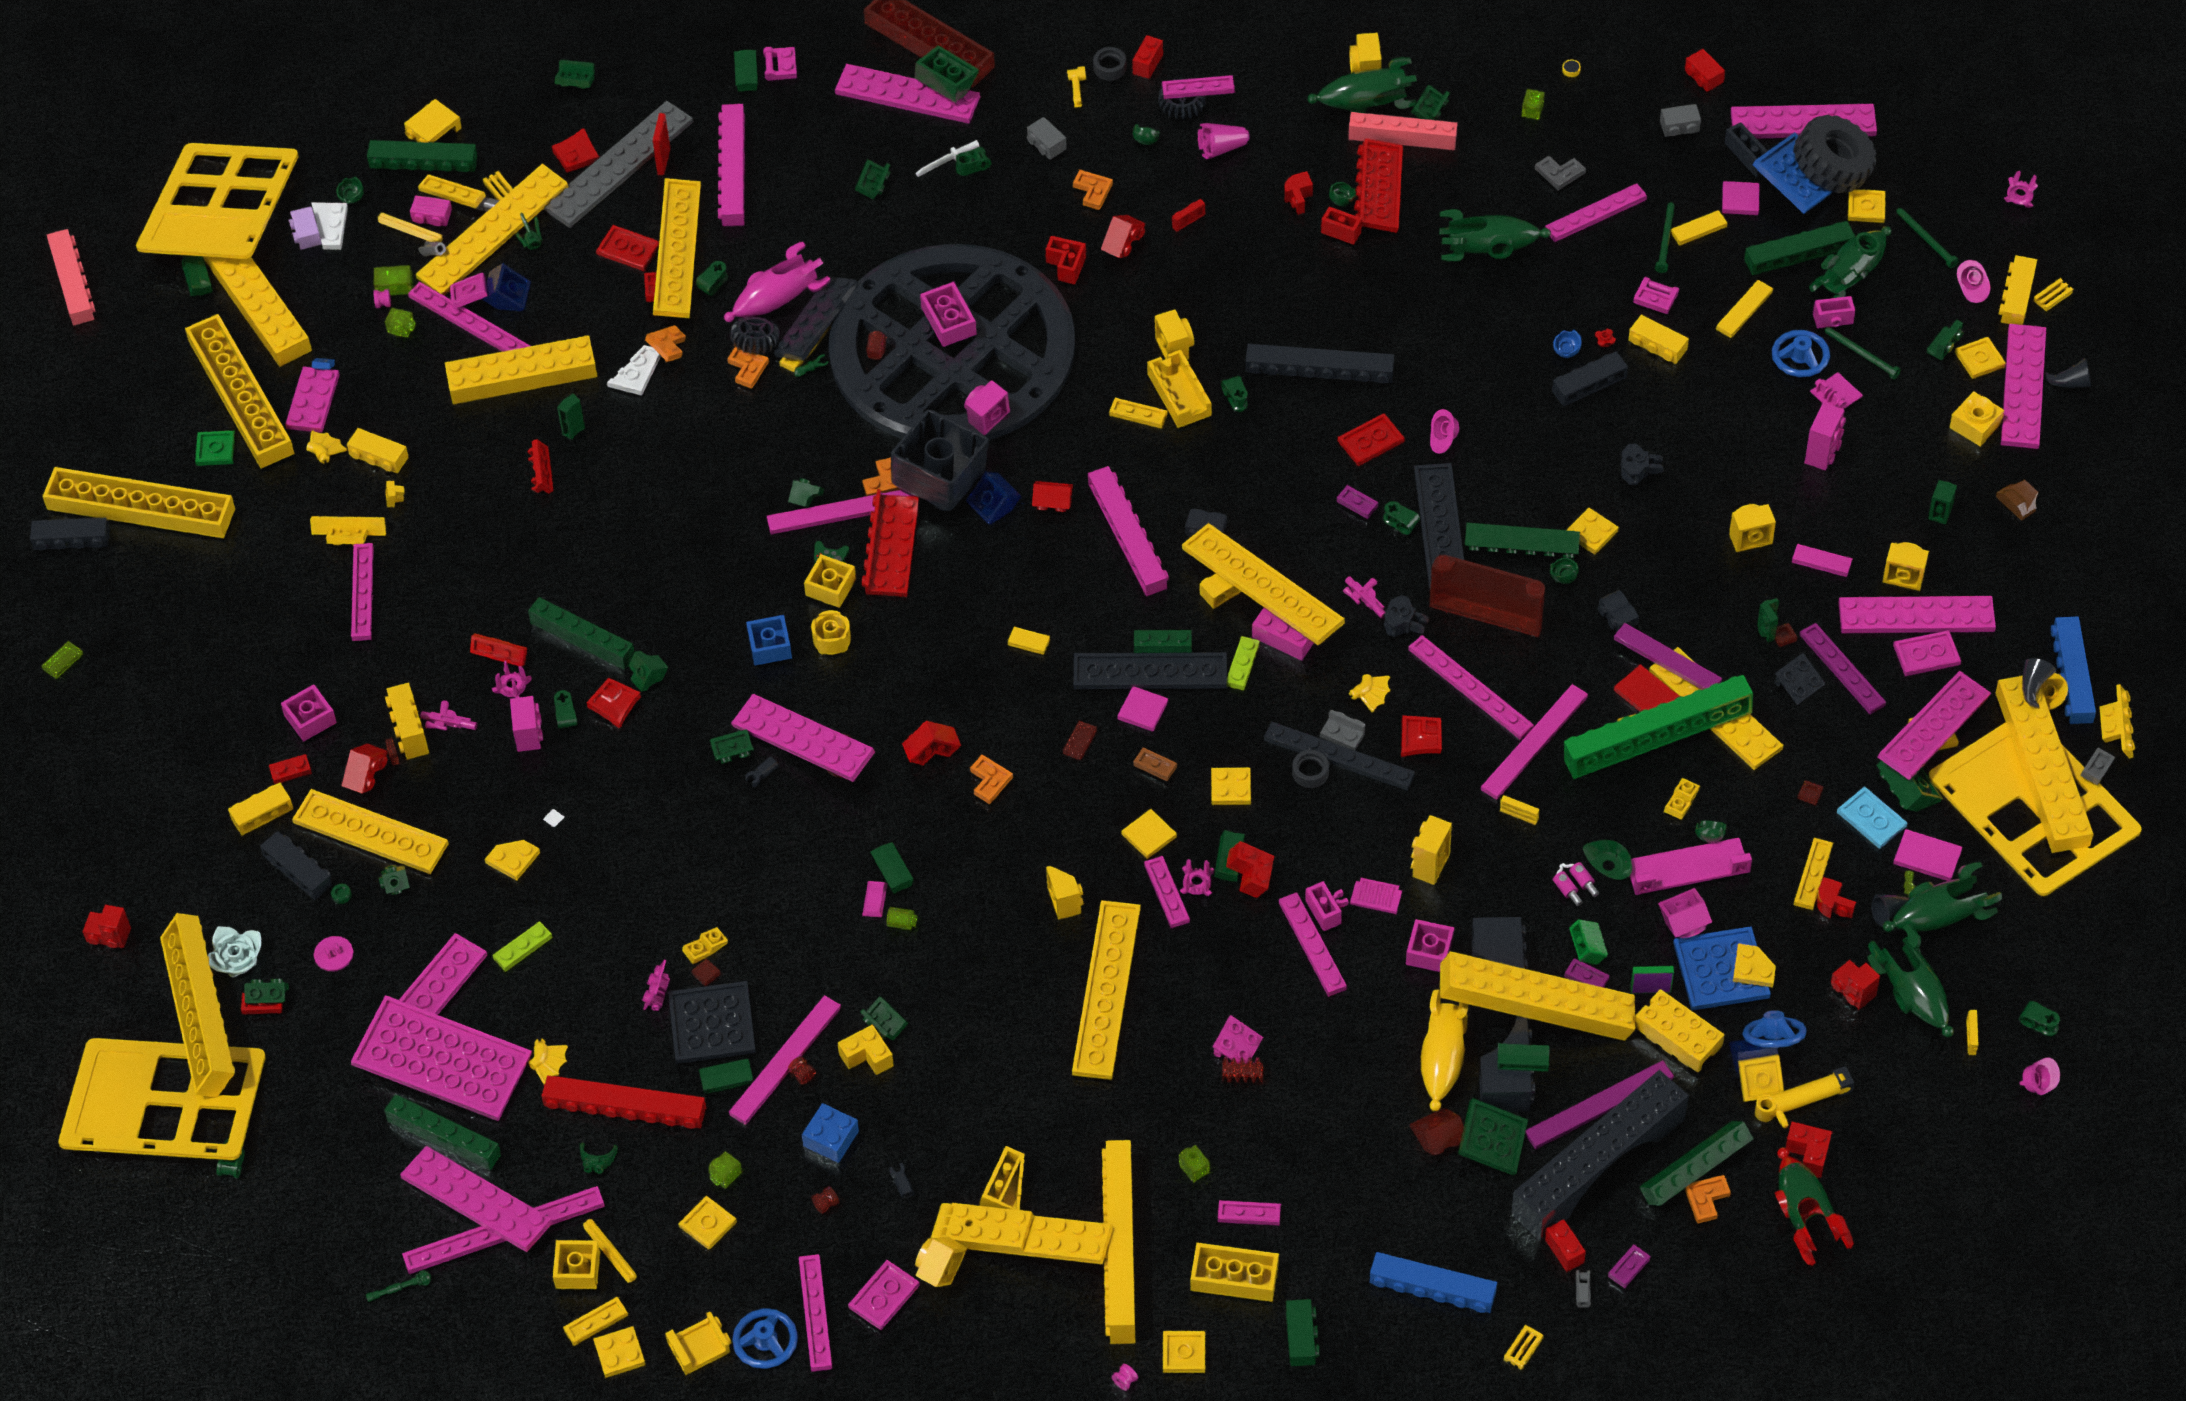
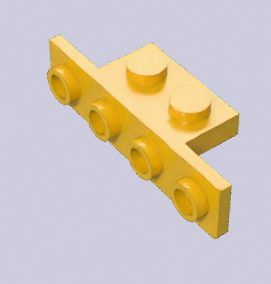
M312 516L310 519L312 535H327V544H364L367 535L386 536V524L383 517Z
M2119 684L2116 685L2118 701L2100 706L2102 739L2106 743L2121 738L2122 750L2130 759L2133 758V750H2135L2131 737L2133 727L2130 723L2132 713L2128 704L2130 702V695Z

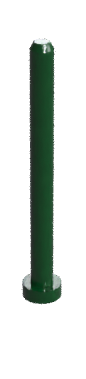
M1673 202L1667 205L1659 262L1655 265V270L1659 273H1665L1668 270L1666 259L1675 207Z
M1902 208L1897 209V214L1947 261L1946 265L1950 269L1958 264L1959 259L1956 256H1951Z
M1827 327L1825 329L1827 335L1889 373V377L1893 380L1898 377L1901 371L1899 367L1895 366L1893 368L1832 328Z

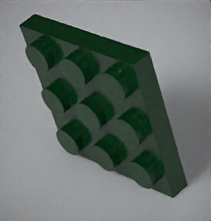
M1473 1098L1469 1102L1458 1154L1505 1173L1515 1175L1528 1120Z

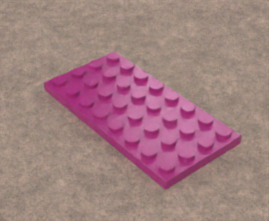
M385 995L351 1060V1065L499 1121L532 1055V1051Z

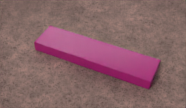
M1233 75L1162 81L1164 99L1234 93Z
M1163 856L1145 861L1144 866L1170 927L1174 928L1189 923L1190 918Z

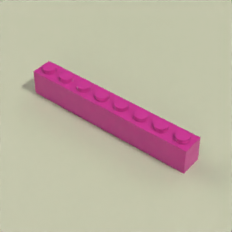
M743 104L722 105V112H719V123H722V126H719V136H722V139H719V150H722V153H718L719 164H722V167H718L719 177H721V180L718 181V188L721 191V194H718V203L721 205V208H718V218L722 219L723 226L744 225Z
M1109 466L1088 473V484L1145 595L1148 596L1167 589V581L1169 580L1167 571L1162 570L1161 560L1159 556H1155L1152 543L1147 541L1146 531L1140 527L1137 514H1133L1131 502L1125 499L1124 489L1118 485L1115 472H1111Z

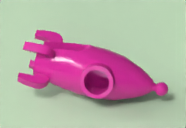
M800 242L793 245L786 251L787 260L765 272L758 271L750 276L747 286L735 302L733 311L727 312L724 315V319L727 322H732L735 317L745 318V316L764 315L782 307L807 287L813 292L821 290L830 282L828 276L816 281L817 275L814 269L823 264L822 260L819 258L814 262L808 260L804 263L802 255H797V253L805 248V244Z

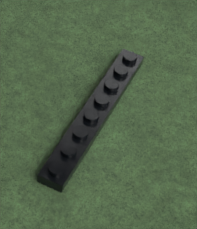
M1271 722L1264 736V741L1298 753L1306 750L1319 751L1327 757L1328 762L1332 765L1407 791L1415 776V771Z

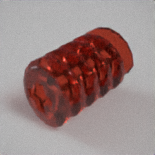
M1224 1057L1223 1080L1226 1077L1228 1083H1231L1234 1077L1236 1082L1239 1083L1240 1078L1243 1077L1244 1082L1247 1083L1248 1078L1251 1077L1252 1082L1255 1083L1257 1077H1259L1260 1082L1263 1083V1063H1261L1259 1057L1256 1058L1255 1063H1253L1251 1057L1248 1058L1247 1063L1244 1062L1243 1057H1240L1238 1063L1235 1057H1232L1230 1063L1227 1057Z

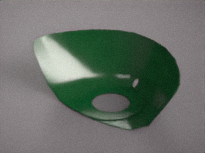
M1600 840L1588 843L1583 847L1588 861L1602 874L1619 880L1631 875V857L1627 849L1618 842ZM1605 861H1612L1615 864V868L1607 871L1603 868V863Z

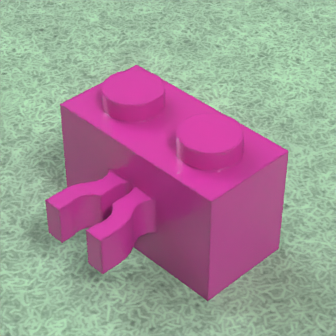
M1324 881L1306 888V903L1323 931L1341 924V910L1339 907L1348 905L1347 898L1343 900L1338 899L1343 897L1342 889L1335 892L1332 896Z

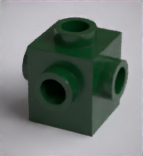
M396 865L387 866L384 868L385 870L381 871L382 877H379L381 889H386V893L395 895L402 893L403 889L410 888L404 865L396 867Z

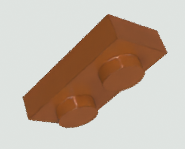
M1142 748L1134 760L1135 767L1165 781L1169 780L1177 768L1176 762L1146 748Z

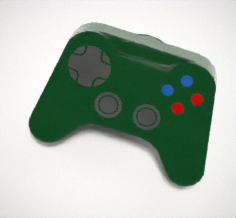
M817 541L815 543L814 562L816 563L821 554L845 562L849 554V547L843 546L838 550L828 549L824 547L821 541Z

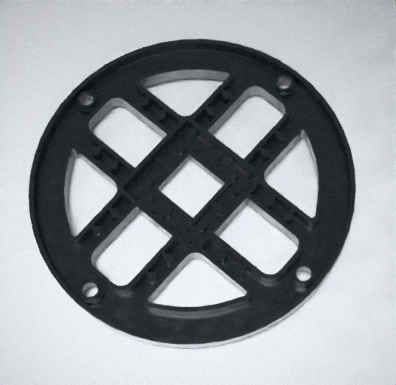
M946 244L929 246L903 253L883 262L857 282L858 286L833 320L830 329L829 356L831 369L841 394L861 417L882 431L901 439L905 437L925 411L934 410L952 392L961 391L969 396L976 387L980 385L986 386L989 381L978 375L977 372L994 356L1030 378L1018 392L1008 393L1010 412L984 436L992 440L1009 434L1035 419L1055 400L1069 377L1075 354V331L1072 316L1066 301L1056 286L1042 272L1024 260L1000 250L977 245ZM945 272L973 273L957 288L968 308L973 306L996 283H1005L1021 293L992 322L969 309L976 321V335L972 336L974 339L955 358L929 343L936 336V333L926 315L909 330L876 309L875 306L889 293H898L921 308L920 294L933 290V288L918 278ZM1036 311L1040 313L1047 333V346L1044 358L1037 356L1010 338ZM861 327L894 347L868 374H864L857 356V342ZM912 363L934 377L909 402L904 404L897 403L882 393ZM967 413L943 415L982 434L968 422Z

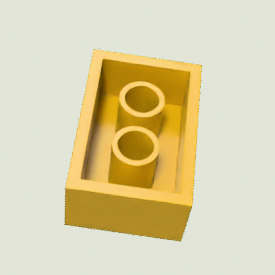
M1431 815L1427 822L1424 821L1420 828L1421 834L1419 837H1415L1412 844L1414 850L1411 856L1413 858L1411 868L1413 869L1414 878L1435 885L1450 855L1452 823Z

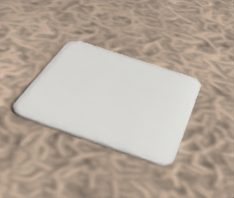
M553 809L543 820L555 827L564 816Z

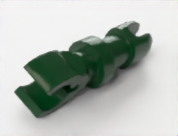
M820 355L813 362L808 361L806 365L796 368L794 375L801 377L809 371H815L817 367L827 365L828 361L824 364L818 363L820 358H824L825 355Z

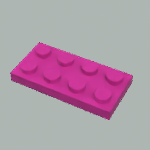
M312 367L302 368L285 424L286 429L323 432L339 378L338 370L314 369Z

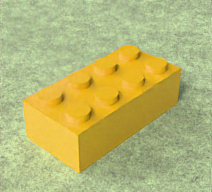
M1197 1243L1190 1279L1191 1291L1273 1302L1279 1254Z

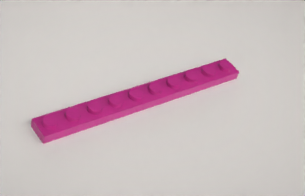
M598 1186L535 1207L534 1209L551 1218V1225L605 1206ZM480 1226L402 1253L409 1274L507 1240Z

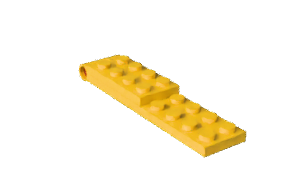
M943 1203L941 1204L931 1237L948 1236L971 1250L1103 1264L1113 1227L1111 1224L1034 1216L1031 1211Z

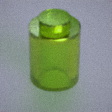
M889 908L887 915L888 927L911 930L912 926H916L917 915H914L913 910Z

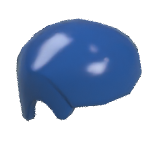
M1564 330L1553 341L1554 351L1563 358L1575 356L1579 353L1582 346L1581 336L1575 330L1571 332Z

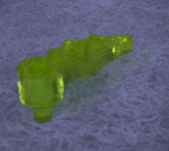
M1910 870L1905 872L1906 881L1904 884V892L1908 894V897L1915 888V885L1912 883L1914 873Z

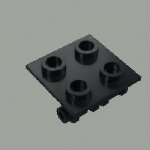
M1804 653L1775 673V684L1777 686H1784L1797 705L1825 685V682Z

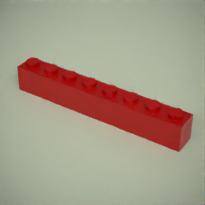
M547 1075L542 1093L544 1106L551 1109L562 1108L571 1112L583 1111L592 1115L604 1114L608 1117H625L628 1120L639 1119L649 1123L660 1122L669 1126L681 1125L690 1129L701 1128L706 1110L704 1097Z

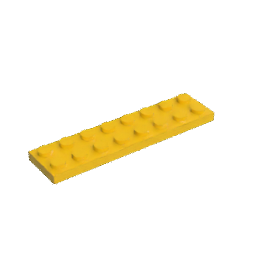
M1679 647L1674 649L1675 652L1693 661ZM1656 663L1649 668V672L1679 696H1687L1696 690H1702ZM1750 714L1710 728L1753 770L1783 750V745Z
M312 789L292 819L294 824L428 874L432 873L449 844L447 839Z

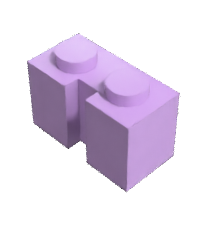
M312 207L291 211L292 219L289 220L291 230L295 229L296 231L293 233L295 243H299L300 249L321 245Z

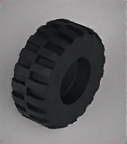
M1823 115L1822 117L1813 118L1807 123L1795 141V160L1798 162L1800 170L1815 185L1821 186L1827 191L1847 193L1860 188L1876 165V150H1874V144L1870 141L1866 132H1863L1857 124L1855 125L1850 120L1843 119L1837 115Z

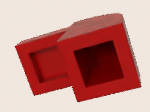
M1308 172L1295 174L1285 183V203L1290 202L1292 208L1296 209L1297 214L1305 213L1304 198L1313 196V184Z
M1823 877L1817 895L1819 911L1828 918H1831L1833 912L1842 917L1852 918L1856 902L1839 896L1842 883Z

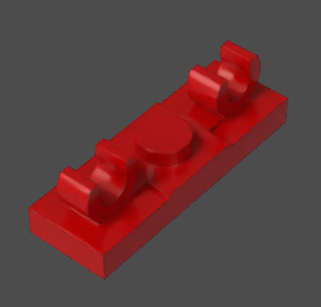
M535 439L532 441V448L528 450V453L532 455L528 460L534 463L533 469L536 473V477L531 480L536 485L532 490L536 493L544 490L549 494L553 492L549 449L544 443Z
M474 633L471 637L470 653L523 667L527 656V648Z

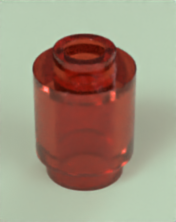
M874 331L868 335L866 352L871 359H881L882 355H884L886 336L882 332Z

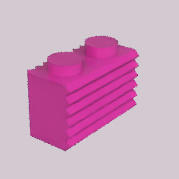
M415 196L410 209L412 221L418 224L430 223L434 226H447L452 211L451 201Z

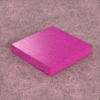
M1723 181L1722 213L1758 215L1759 183Z
M484 273L469 277L450 286L453 308L456 309L488 296Z
M1132 687L1118 714V720L1153 732L1168 703V698Z

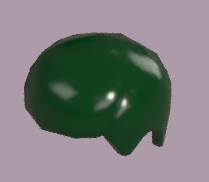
M1138 124L1134 126L1133 136L1138 143L1152 145L1159 139L1160 131H1155L1148 127H1139Z
M357 177L352 179L345 178L336 189L338 199L347 204H355L360 201L364 194L362 182Z
M1336 182L1329 190L1330 199L1340 207L1351 205L1357 196L1356 189L1344 182Z
M1561 558L1551 564L1549 572L1552 579L1557 583L1569 584L1578 575V564L1572 559Z
M1701 821L1700 825L1697 823L1695 832L1702 841L1715 843L1724 838L1727 825L1716 821Z

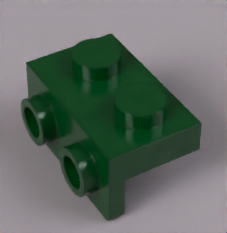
M569 60L559 61V72L555 77V84H560L563 87L578 86L581 89L591 86L594 80V63Z
M1428 85L1411 113L1419 119L1436 121L1441 114L1440 108L1443 109L1448 103L1447 97L1450 93L1446 91L1442 95Z
M867 160L855 190L872 199L877 194L881 195L885 187L883 182L890 175V171H888L890 164L887 163L883 168Z
M1956 320L1950 328L1944 327L1928 347L1927 353L1943 360L1947 353L1951 352L1956 341L1961 339L1963 323Z
M1777 598L1766 600L1760 604L1757 626L1760 635L1765 637L1768 643L1774 641L1776 636L1779 605Z
M747 729L710 739L716 762L721 761V764L731 762L734 757L739 756L740 759L751 756L750 753L754 751Z
M262 979L251 980V983H245V1003L285 1002V991H289L288 983L283 982V979H271V983H263Z
M881 996L867 1011L864 1009L860 1011L865 1016L863 1020L869 1026L873 1024L883 1039L887 1037L893 1041L908 1025V1022Z

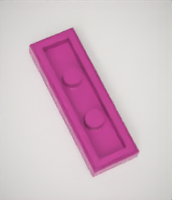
M1797 544L1792 563L1847 577L1852 558Z
M1219 1201L1218 1222L1279 1225L1281 1204Z

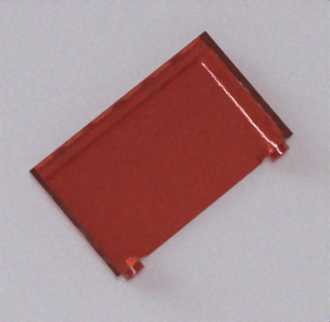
M1439 555L1435 558L1431 569L1430 607L1539 637L1542 629L1545 586L1541 581L1448 555Z

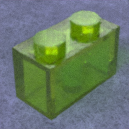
M402 265L374 268L375 290L384 291L389 289L390 295L408 294L413 289L411 267Z

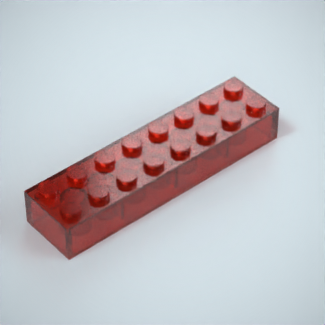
M874 0L864 9L865 24L921 58L939 45L979 69V73L971 88L979 83L995 67L993 52L906 0Z

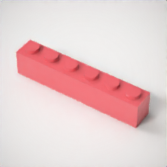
M1351 112L1349 140L1364 141L1367 138L1400 145L1455 150L1457 123Z
M68 229L47 234L73 326L94 320L93 312L96 311L93 301L89 302L88 300L92 297L89 288L85 289V286L88 285L85 275L81 276V272H84L81 261L77 262L80 256L78 249L73 248V246H76L74 236L69 235Z

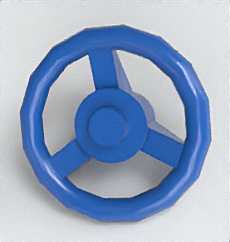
M1792 330L1782 334L1774 342L1772 357L1777 367L1786 374L1795 377H1811L1820 373L1828 365L1830 350L1824 339L1817 334L1806 330ZM1796 337L1793 343L1779 351L1781 345L1786 340ZM1811 340L1819 344L1823 352V358L1819 365L1811 349ZM1791 357L1794 362L1806 363L1811 369L1796 370L1788 367L1781 359Z
M1768 1011L1764 1014L1763 1018L1746 1025L1743 1036L1748 1043L1754 1046L1780 1048L1799 1043L1805 1038L1807 1029L1802 1022L1784 1017V1013L1781 1011ZM1789 1026L1798 1029L1799 1033L1795 1035ZM1764 1036L1765 1038H1768L1770 1040H1763L1758 1038Z
M760 1309L752 1311L739 1321L734 1329L732 1343L735 1353L742 1362L754 1368L768 1369L779 1366L790 1358L797 1346L798 1333L796 1325L787 1315L778 1310ZM767 1317L765 1320L757 1322L753 1330L741 1337L743 1329L749 1322L756 1318ZM777 1320L782 1321L789 1331L790 1340L785 1351L782 1350L777 1342L778 1336L774 1331ZM754 1344L759 1350H771L777 1358L767 1361L755 1360L748 1356L742 1348Z

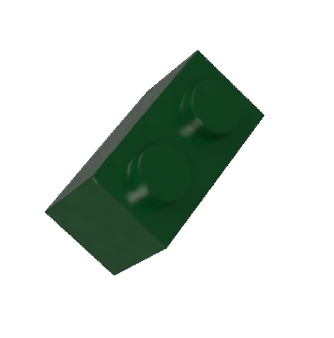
M1941 480L1938 481L1931 501L1929 520L1947 524L1953 508L1957 485Z

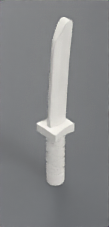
M976 140L957 150L954 147L951 148L950 154L921 168L916 175L919 177L952 159L956 161V156L959 153L979 147L978 141Z

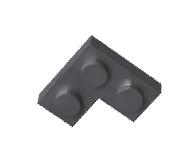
M1550 156L1535 164V170L1557 190L1562 189L1586 173V168L1575 158L1562 166H1559Z

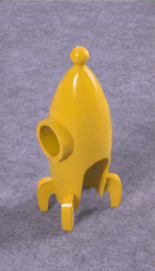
M1433 990L1431 996L1430 1010L1432 1013L1428 1033L1423 1042L1421 1052V1072L1428 1094L1433 1099L1430 1102V1108L1433 1111L1440 1110V1100L1450 1092L1460 1075L1465 1055L1463 1034L1467 1030L1468 1020L1466 1013L1469 1005L1459 1002V1006L1447 1003L1440 1004V990Z

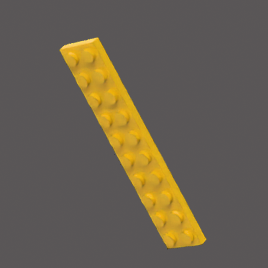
M541 164L448 245L446 251L441 256H436L417 272L416 278L426 286L445 296L450 291L452 284L462 281L524 226L520 213L524 214L528 223L551 200L568 188V183L544 164Z
M665 178L653 315L689 318L700 181Z
M1209 523L1182 544V549L1317 645L1321 644L1345 624L1342 616Z
M1101 900L1072 1075L1112 1080L1140 915V905Z

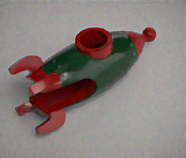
M1780 1148L1777 1152L1778 1157L1782 1159L1779 1168V1191L1775 1192V1195L1786 1219L1790 1218L1797 1230L1794 1235V1241L1805 1262L1812 1266L1816 1263L1812 1250H1817L1806 1228L1807 1220L1815 1215H1823L1826 1218L1836 1241L1840 1237L1846 1248H1852L1853 1239L1845 1220L1841 1215L1834 1214L1826 1191L1816 1175L1803 1163L1789 1157V1150L1787 1148Z

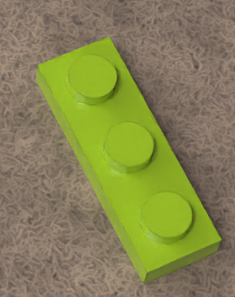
M1241 636L1227 676V687L1240 690L1245 689L1260 640Z
M539 921L493 955V959L506 972L552 939V934Z

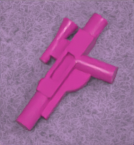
M1351 577L1346 578L1345 582L1351 587V590L1349 587H1346L1343 592L1350 596L1357 604L1361 603L1359 601L1361 599L1367 607L1383 619L1385 614L1384 606L1375 598L1376 593L1372 589L1377 584V581L1371 578L1362 587Z
M448 701L441 702L440 713L422 711L420 715L421 719L429 720L426 722L425 728L447 730L446 726L460 729L463 727L472 730L477 728V723L471 722L470 718L457 716L454 711L448 710Z

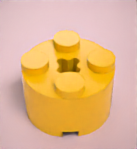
M834 610L820 613L819 617L814 619L811 625L813 643L820 654L833 655L847 651L851 641L850 625L847 617Z

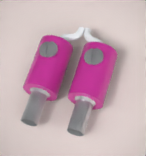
M1580 862L1569 865L1561 864L1560 869L1553 878L1554 883L1567 899L1571 898L1577 906L1582 904V900L1576 894L1578 892L1577 887L1568 875L1562 871L1563 867H1571L1569 871L1582 889H1588L1593 897L1599 894L1593 885L1594 879Z

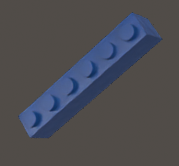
M2079 617L2055 618L2054 625H2051V636L2055 637L2054 652L2058 653L2056 664L2057 668L2061 670L2059 675L2068 684V693L2065 698L2067 704L2065 705L2066 717L2069 716L2070 724L2093 723L2096 710Z
M1376 1252L1370 1272V1283L1377 1287H1388L1397 1292H1408L1417 1297H1428L1437 1302L1452 1303L1460 1308H1472L1480 1313L1491 1312L1497 1289V1282L1379 1252Z

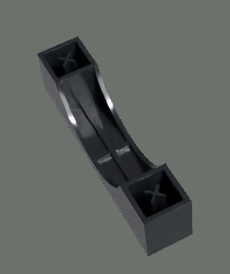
M1521 917L1473 918L1472 957L1527 969V959H1525L1526 942H1524L1525 925H1521ZM1515 1015V1025L1502 1044L1531 1045V1019ZM1498 1047L1489 1054L1480 1058L1479 1071L1480 1101L1507 1112H1529L1530 1104H1534V1071L1497 1069Z
M1659 1069L1517 1188L1513 1193L1511 1215L1541 1242L1546 1236V1228L1562 1220L1566 1221L1589 1187L1618 1158L1642 1143L1652 1141L1657 1144L1683 1122L1686 1117L1689 1095Z

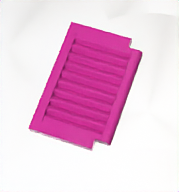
M1361 878L1360 882L1356 881L1350 904L1396 914L1402 891L1399 890L1398 885Z

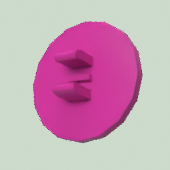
M339 936L325 938L315 948V962L321 969L326 971L341 970L349 965L353 958L352 945L347 939Z

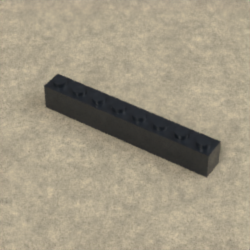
M1258 344L1247 345L1246 372L1392 383L1394 354Z

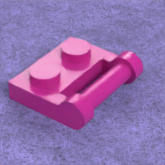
M766 47L763 49V55L766 58L765 78L767 80L797 78L795 47L776 49ZM772 57H778L779 71L773 70Z
M1644 277L1633 303L1668 314L1675 298L1678 296L1679 288H1671Z

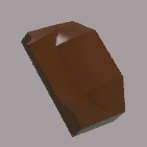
M2026 480L2001 489L1997 492L1996 497L2022 521L2036 511L2035 502L2038 491Z

